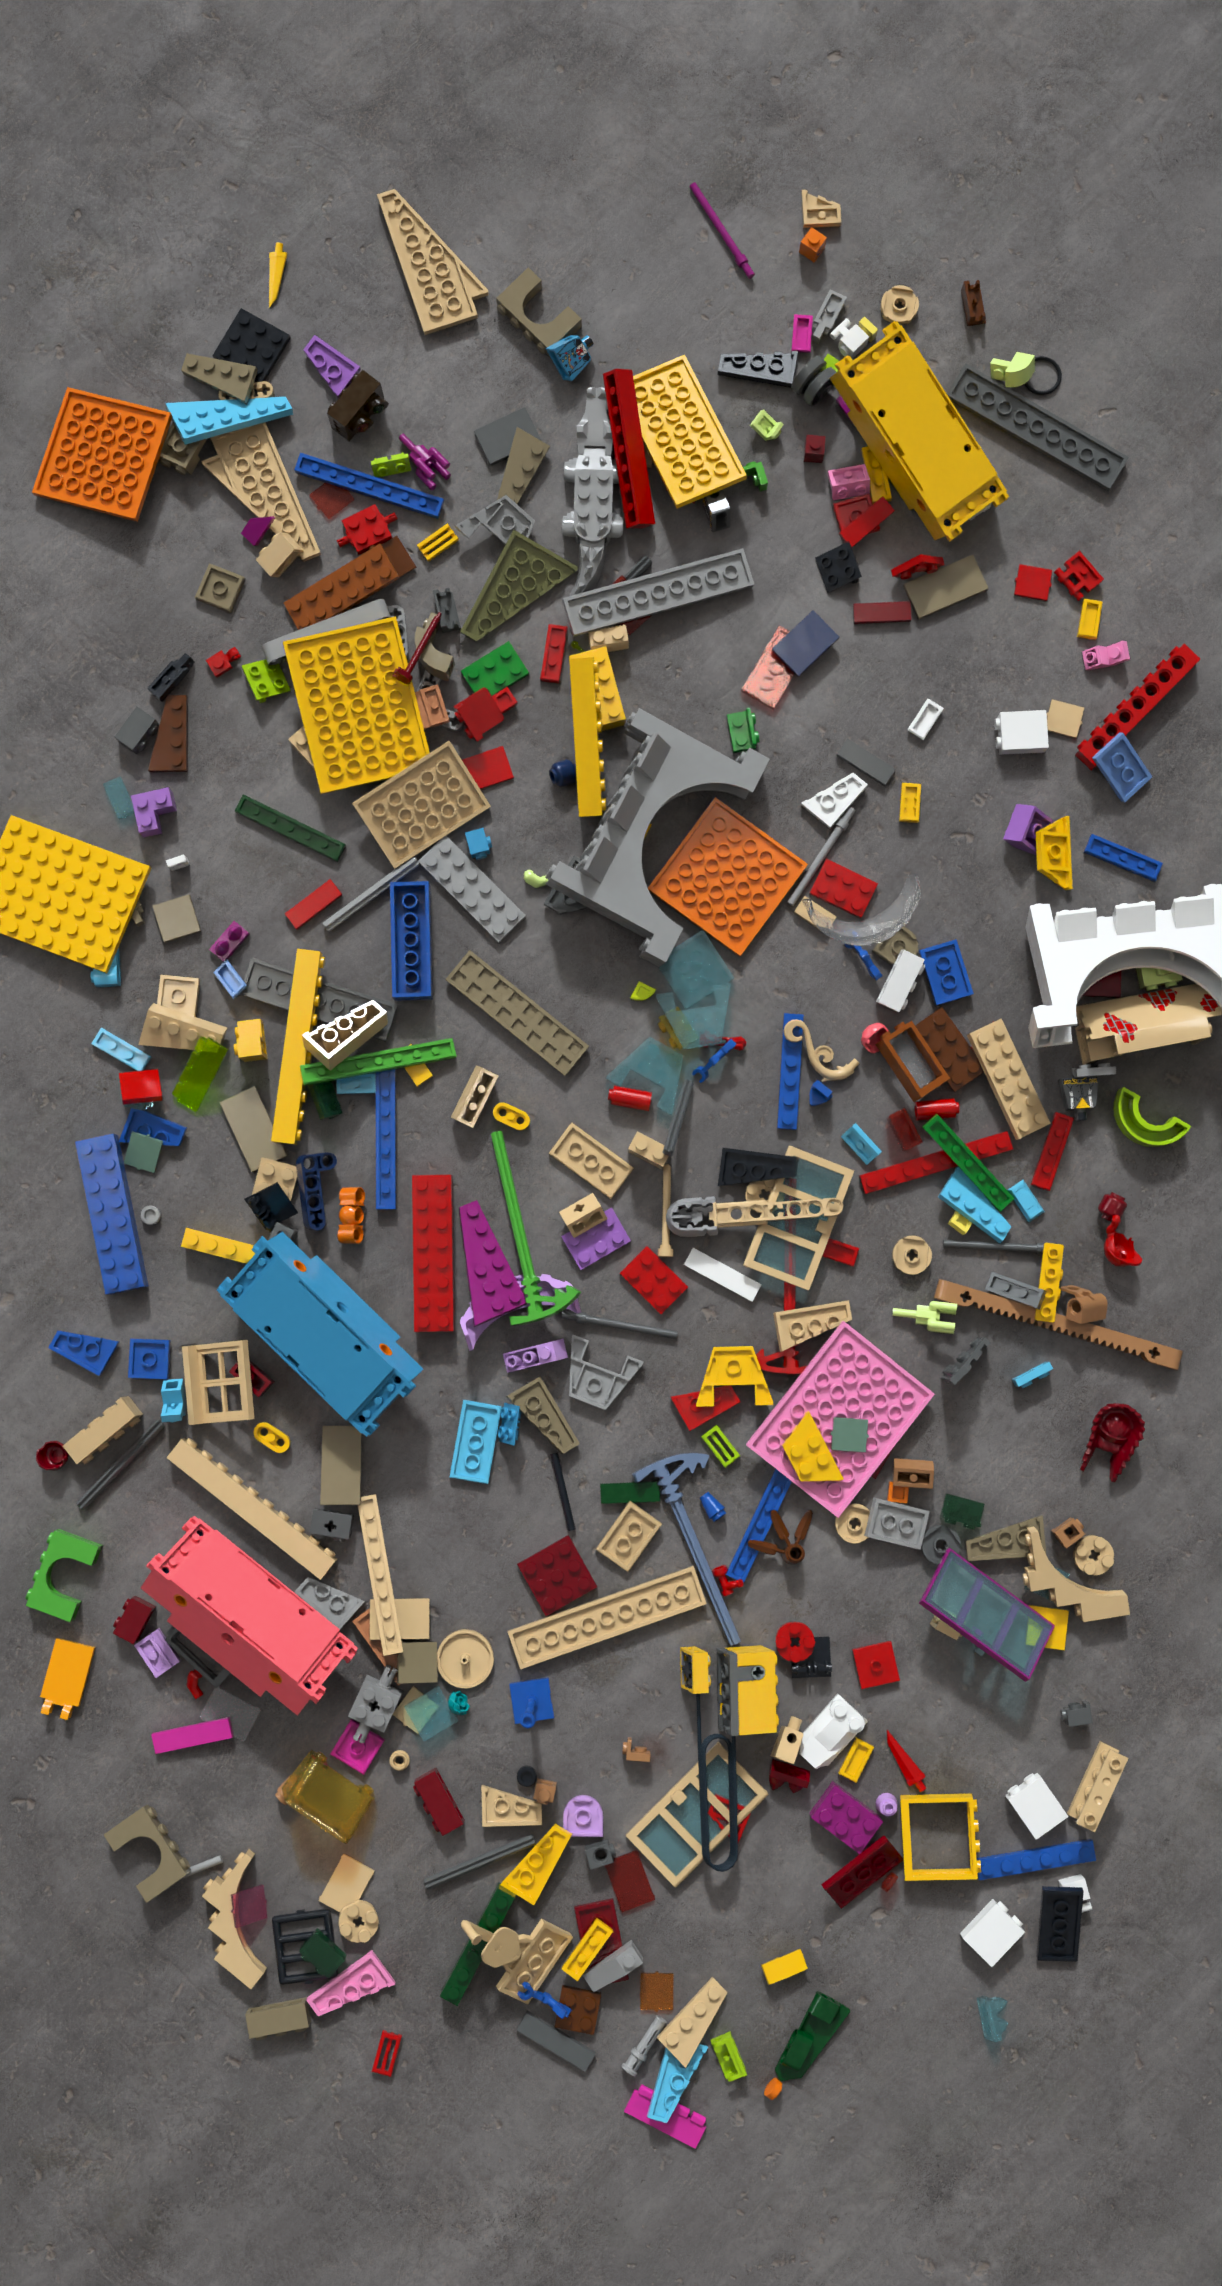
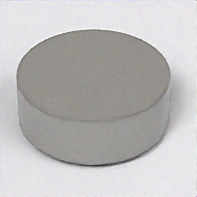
M146 1206L141 1211V1220L147 1225H155L161 1219V1212L155 1206Z

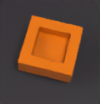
M889 1481L887 1501L907 1503L909 1487L893 1486V1481Z

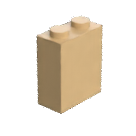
M638 1131L628 1148V1153L661 1170L669 1158L668 1155L663 1154V1144Z

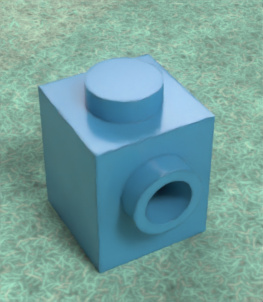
M484 828L465 832L471 857L476 858V860L486 858L487 854H490L489 848H492L490 836H485Z

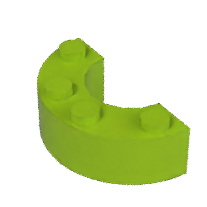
M1125 1087L1118 1089L1114 1099V1117L1121 1132L1134 1143L1146 1147L1164 1146L1179 1140L1191 1128L1189 1124L1175 1116L1169 1118L1163 1125L1155 1126L1147 1123L1139 1113L1138 1103L1141 1096Z

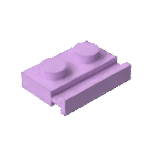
M160 1628L134 1645L155 1678L181 1661L173 1647L165 1641L166 1637Z

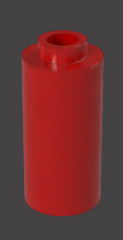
M614 1086L613 1089H609L608 1100L611 1101V1105L649 1111L652 1092Z
M954 1098L915 1101L916 1121L930 1120L936 1114L942 1119L956 1118V1114H959V1103L955 1102Z

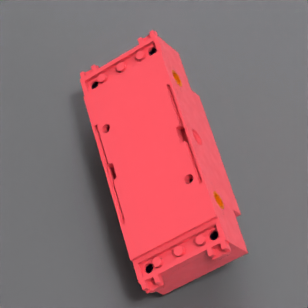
M195 1516L190 1518L182 1527L186 1534L164 1557L160 1553L155 1555L146 1565L152 1571L141 1589L172 1613L167 1622L253 1692L261 1697L265 1691H268L298 1716L309 1700H312L315 1704L318 1703L325 1694L326 1688L322 1686L324 1681L342 1659L349 1663L357 1653L358 1648L351 1640L339 1632V1628L218 1530H213Z

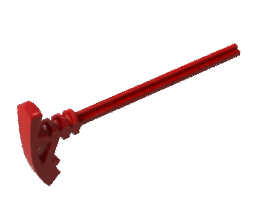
M785 1179V1185L796 1189V1179ZM785 1194V1201H796L795 1197ZM785 1205V1216H788L786 1211L787 1205ZM792 1205L789 1209L792 1215H796V1205ZM796 1219L784 1220L785 1232L796 1235ZM784 1240V1273L796 1277V1244ZM784 1282V1311L793 1310L796 1307V1286ZM797 1345L768 1356H764V1349H761L756 1354L761 1369L769 1372L801 1374L807 1366L799 1367V1361L795 1360V1355L799 1354L795 1350ZM783 1357V1368L766 1364L768 1361Z

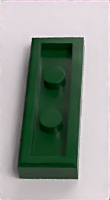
M658 1481L601 1483V1504L628 1503L629 1501L633 1503L659 1502Z

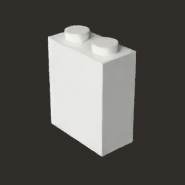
M1046 710L1000 712L998 717L995 718L994 726L995 730H998L996 749H999V755L1044 753L1049 748Z
M1038 1773L1028 1775L1024 1778L1022 1784L1019 1786L1014 1785L1007 1791L1008 1794L1005 1795L1036 1840L1068 1818V1815Z
M994 1899L960 1933L962 1938L991 1967L1025 1933L1021 1927L1023 1923L1015 1915L1011 1917L1007 1913L1009 1909L1001 1901L997 1903Z

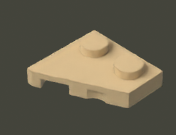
M802 190L803 228L841 226L840 204L827 201L819 195L815 197L808 194L807 190Z

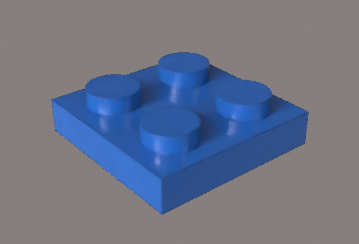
M130 1339L128 1378L169 1379L171 1340Z

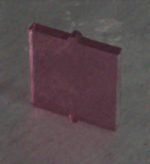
M261 1884L231 1894V1913H233L235 1928L267 1918V1900L265 1899L264 1885Z

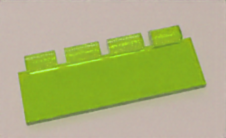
M200 1036L194 1048L196 1051L192 1052L187 1066H185L179 1078L180 1082H177L172 1092V1095L177 1097L178 1102L194 1112L198 1111L229 1050L210 1037L206 1039Z

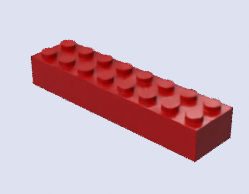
M412 1175L414 1332L455 1331L453 1176Z

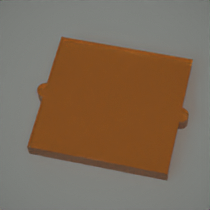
M658 1971L655 1973H641L640 2010H655L656 2012L658 2010H673V1973H659Z

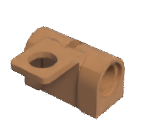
M1074 1285L1060 1288L1061 1291L1075 1295V1298L1068 1301L1066 1319L1080 1324L1106 1319L1107 1299L1103 1294H1093L1090 1290Z

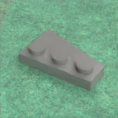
M307 1577L295 1590L297 1595L339 1629L345 1625L365 1602L310 1577Z

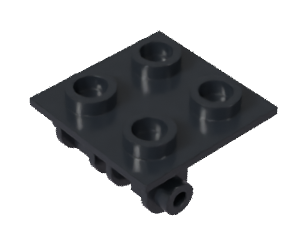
M846 542L815 557L827 593L850 582L855 584L862 577L850 542Z
M278 1182L244 1199L264 1229L269 1232L273 1231L274 1225L277 1222L280 1223L298 1214V1211Z
M829 1636L814 1637L815 1645L812 1654L803 1661L797 1663L791 1661L792 1678L831 1677L832 1664ZM800 1638L790 1639L792 1647L794 1645L799 1646L800 1643L798 1641Z

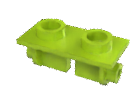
M402 452L401 454L391 455L390 460L386 456L374 458L371 461L373 474L378 478L411 471L408 453L404 454Z

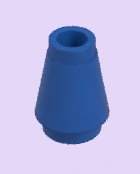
M709 1492L699 1498L708 1518L712 1519L713 1522L726 1514L725 1507Z

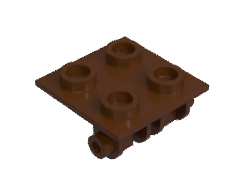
M398 536L382 544L399 577L417 568Z

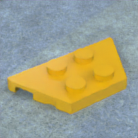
M1069 816L1062 817L1036 832L1037 871L1064 890L1073 889Z
M805 1412L802 1420L792 1430V1434L782 1444L801 1482L843 1480L844 1478L810 1412Z

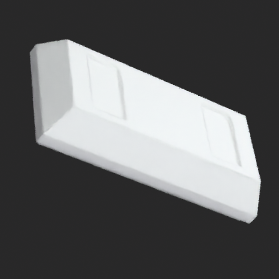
M927 699L909 726L908 731L924 740L944 708Z

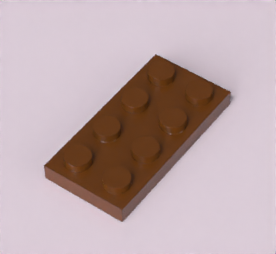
M943 1007L915 1025L950 1077L947 1083L954 1093L984 1073L975 1052Z

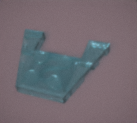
M731 983L713 985L716 1005L676 1011L673 992L656 994V999L683 1049L722 1043Z
M649 1037L609 1073L605 1079L621 1087L629 1071L636 1072L665 1089L656 1107L672 1115L684 1055Z

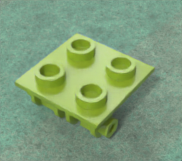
M265 659L241 666L255 699L259 703H264L267 697L291 691L279 664L268 665Z

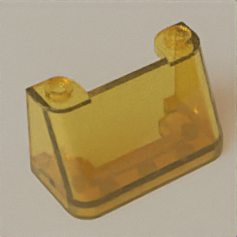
M311 1749L283 1785L284 1800L294 1810L341 1842L347 1844L375 1798L374 1790L367 1784L364 1786L355 1785L329 1767L326 1761L327 1757L319 1751L316 1753Z

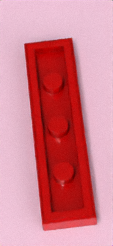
M1058 1112L1054 1113L1030 1185L1050 1191L1074 1121L1073 1117Z

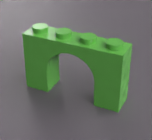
M57 1529L54 1533L51 1532L48 1537L47 1543L49 1546L47 1551H44L41 1555L40 1562L42 1564L33 1576L35 1583L33 1588H30L27 1592L26 1600L28 1601L26 1606L71 1622L75 1620L82 1601L64 1595L55 1589L51 1580L52 1568L61 1558H71L92 1566L96 1564L103 1545Z

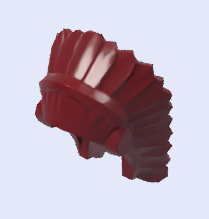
M1119 1403L1107 1404L1095 1415L1092 1422L1091 1436L1087 1443V1449L1080 1468L1084 1472L1096 1448L1113 1453L1110 1459L1111 1482H1116L1118 1475L1122 1474L1123 1468H1126V1462L1130 1461L1135 1448L1139 1447V1441L1144 1439L1143 1433L1145 1431V1422L1142 1420V1415L1131 1406Z

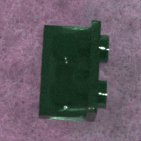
M331 1081L308 1085L320 1120L326 1118L333 1119L343 1113Z
M945 1493L940 1516L945 1518L944 1522L956 1525L957 1521L964 1523L963 1527L975 1530V1527L981 1528L980 1521L985 1504Z

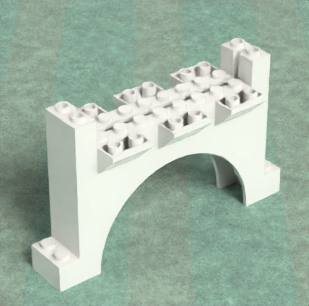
M1222 884L1204 886L1202 894L1195 897H1179L1174 899L1171 910L1155 911L1154 901H1141L1133 904L1123 903L1115 905L1112 917H1097L1096 908H1081L1080 910L1056 912L1055 920L1053 921L1050 904L1030 906L1025 928L1043 1005L1033 1007L1028 1027L1033 1048L1072 1044L1071 1026H1077L1078 1024L1076 1017L1078 1001L1094 983L1105 976L1121 970L1157 968L1180 974L1204 988L1222 1009Z

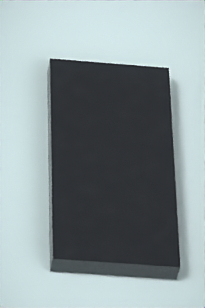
M1042 1886L1036 1955L1038 1961H1078L1084 1893L1082 1887Z

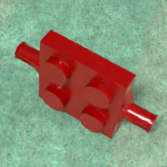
M376 504L341 520L346 529L347 536L337 540L340 548L351 543L358 555L368 551L370 546H377L392 539L388 524L398 520L397 516L393 512L384 517L379 512Z

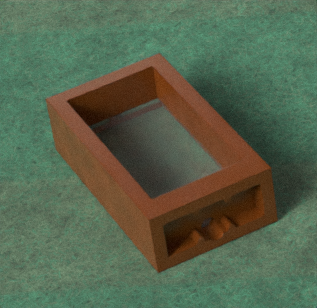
M911 1020L907 1024L903 1021L895 1026V1032L890 1033L888 1031L879 1037L881 1041L875 1045L913 1102L949 1080L950 1077Z

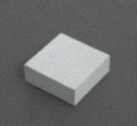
M184 854L166 860L167 866L171 871L190 865L188 858Z

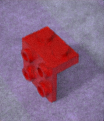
M485 687L453 706L456 711L454 715L460 723L463 722L466 727L464 729L469 739L477 742L483 738V733L504 720L503 714Z

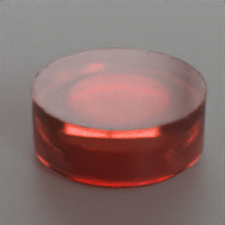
M890 1872L882 1882L881 1889L887 1893L898 1879V1876L894 1872Z

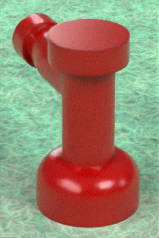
M726 1565L711 1570L713 1576L718 1577L723 1596L732 1594L734 1592L733 1589L743 1587L744 1585L742 1579L728 1582L725 1575L728 1571Z

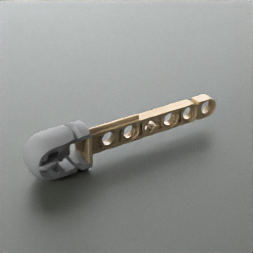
M715 1196L706 1197L705 1200L701 1197L685 1198L671 1204L667 1210L666 1222L672 1233L680 1237L704 1236L706 1233L711 1236L718 1235V1228L762 1225L767 1224L766 1221L818 1218L822 1215L824 1217L838 1216L843 1211V1203L838 1198H824L823 1201L810 1199L765 1203V1200L716 1203ZM831 1202L839 1203L840 1209L838 1212L834 1213L829 1210ZM813 1203H817L820 1206V1211L817 1214H812L809 1211V1206ZM783 1205H787L786 1211L788 1216H784V1212H779L776 1217L773 1213H770L774 1206L782 1210L784 1209ZM792 1205L800 1206L801 1212L798 1215L790 1213L789 1209ZM702 1206L707 1208L708 1206H713V1211L709 1212V1220L714 1221V1226L703 1225V1227L693 1228L692 1225H687V1223L693 1222L694 1226H696L699 1222L703 1221L702 1212L693 1209L692 1212L686 1213L685 1209H680L687 1208L688 1211H691L693 1207ZM755 1207L760 1208L762 1211L759 1218H753L750 1214V1211ZM732 1210H741V1218L733 1219L731 1217Z

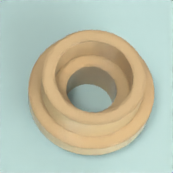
M397 1750L392 1753L390 1765L393 1769L401 1771L409 1765L410 1758L405 1751ZM402 1757L404 1761L402 1763H398L396 1761V1758Z

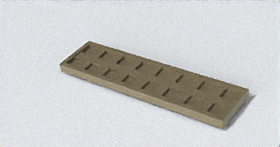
M471 950L467 952L445 979L563 1076L569 1073L589 1048V1045Z

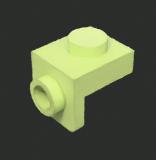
M760 410L750 424L765 441L776 439L782 431L780 429L784 425L782 422L777 423L765 410Z

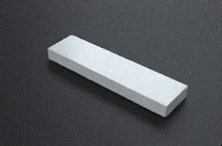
M692 1248L684 1263L690 1269L752 1302L762 1285L695 1248Z

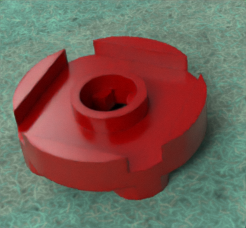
M788 1622L778 1629L775 1643L778 1653L784 1659L797 1663L807 1659L812 1654L815 1639L811 1629L802 1622ZM791 1637L800 1638L798 1641L800 1643L799 1646L794 1645L792 1647L790 1645L792 1643Z

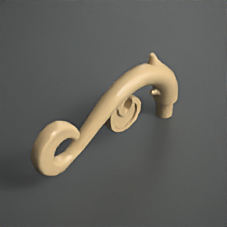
M798 1019L787 1022L783 1031L788 1041L799 1042L802 1040V1036L796 1037L793 1035V1029L796 1026L801 1027L804 1031L808 1058L815 1071L824 1077L821 1080L822 1082L843 1080L852 1075L854 1069L860 1064L854 1058L844 1067L837 1066L838 1070H830L824 1067L819 1061V1056H824L823 1063L830 1062L834 1055L832 1049L822 1045L814 1050L811 1035L806 1024Z

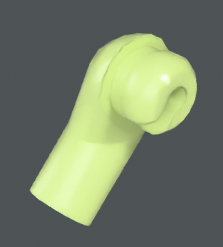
M532 870L524 872L525 882L532 887L539 888L546 885L548 879L545 876L539 877Z

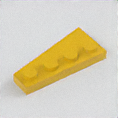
M554 1824L500 1885L535 1905L572 1833Z

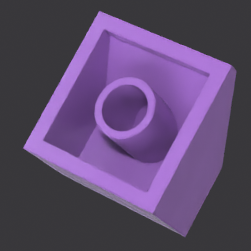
M1016 804L1003 839L1015 848L1036 855V832L1055 821L1036 806Z

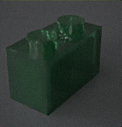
M319 1928L315 1929L299 1950L302 1959L307 1963L311 1962L315 1966V1970L321 1976L325 1975L328 1979L345 1961L347 1955Z

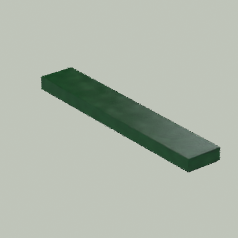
M244 794L235 809V813L336 862L339 861L346 847V844Z

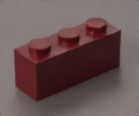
M437 1767L415 1779L414 1791L418 1797H422L424 1810L428 1815L431 1814L434 1819L432 1824L437 1832L440 1831L442 1836L464 1824L465 1819Z

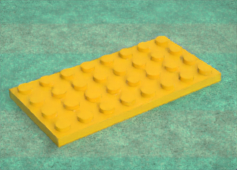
M685 355L633 376L643 442L677 509L747 479V475Z

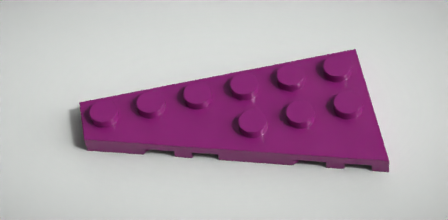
M477 1200L459 1207L474 1327L527 1305L525 1302L526 1298Z

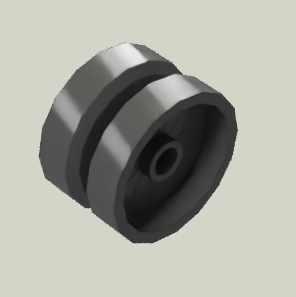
M819 355L803 367L791 385V388L798 395L804 394L803 400L811 407L820 402L832 389L834 384L830 377L837 373L832 367L826 368L827 362Z

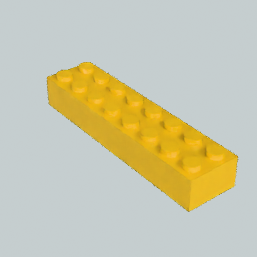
M594 657L569 658L579 817L602 816L603 811L607 810L606 798H602V791H605L606 788L605 779H601V772H604V759H600V752H603V740H599V732H602V721L598 720L597 714L601 712L600 700L597 701L596 693H600L599 681L595 680V673H599L598 661H594Z

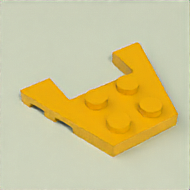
M753 1346L713 1347L696 1407L714 1406L715 1385H755V1405H773L772 1397Z

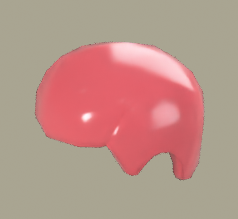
M874 1023L867 1026L862 1032V1045L872 1054L879 1052L875 1044L881 1041L879 1037L889 1030L882 1023Z

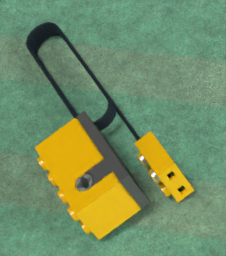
M761 1645L716 1648L718 1729L726 1731L727 1734L732 1736V1743L721 1734L709 1735L701 1742L700 1694L709 1693V1687L711 1686V1678L708 1675V1667H710L711 1663L708 1652L695 1646L680 1647L681 1688L696 1694L702 1856L707 1865L721 1872L731 1869L738 1857L736 1736L776 1733L779 1724V1718L776 1714V1706H778V1696L776 1694L778 1677L775 1674L777 1655L775 1651ZM719 1738L724 1739L728 1747L730 1854L724 1863L713 1865L709 1852L706 1748L712 1740Z

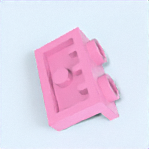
M865 464L828 471L833 500L870 493V478Z

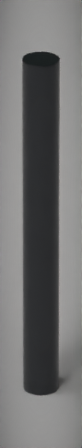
M557 1452L550 1454L567 1528L568 1531H572L576 1528Z

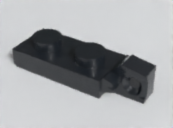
M186 653L179 660L171 661L147 689L162 702L187 675L195 661Z

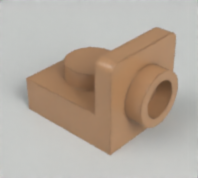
M627 1737V1742H623L622 1754H626V1760L650 1762V1751L646 1747L641 1746L631 1749L632 1739Z

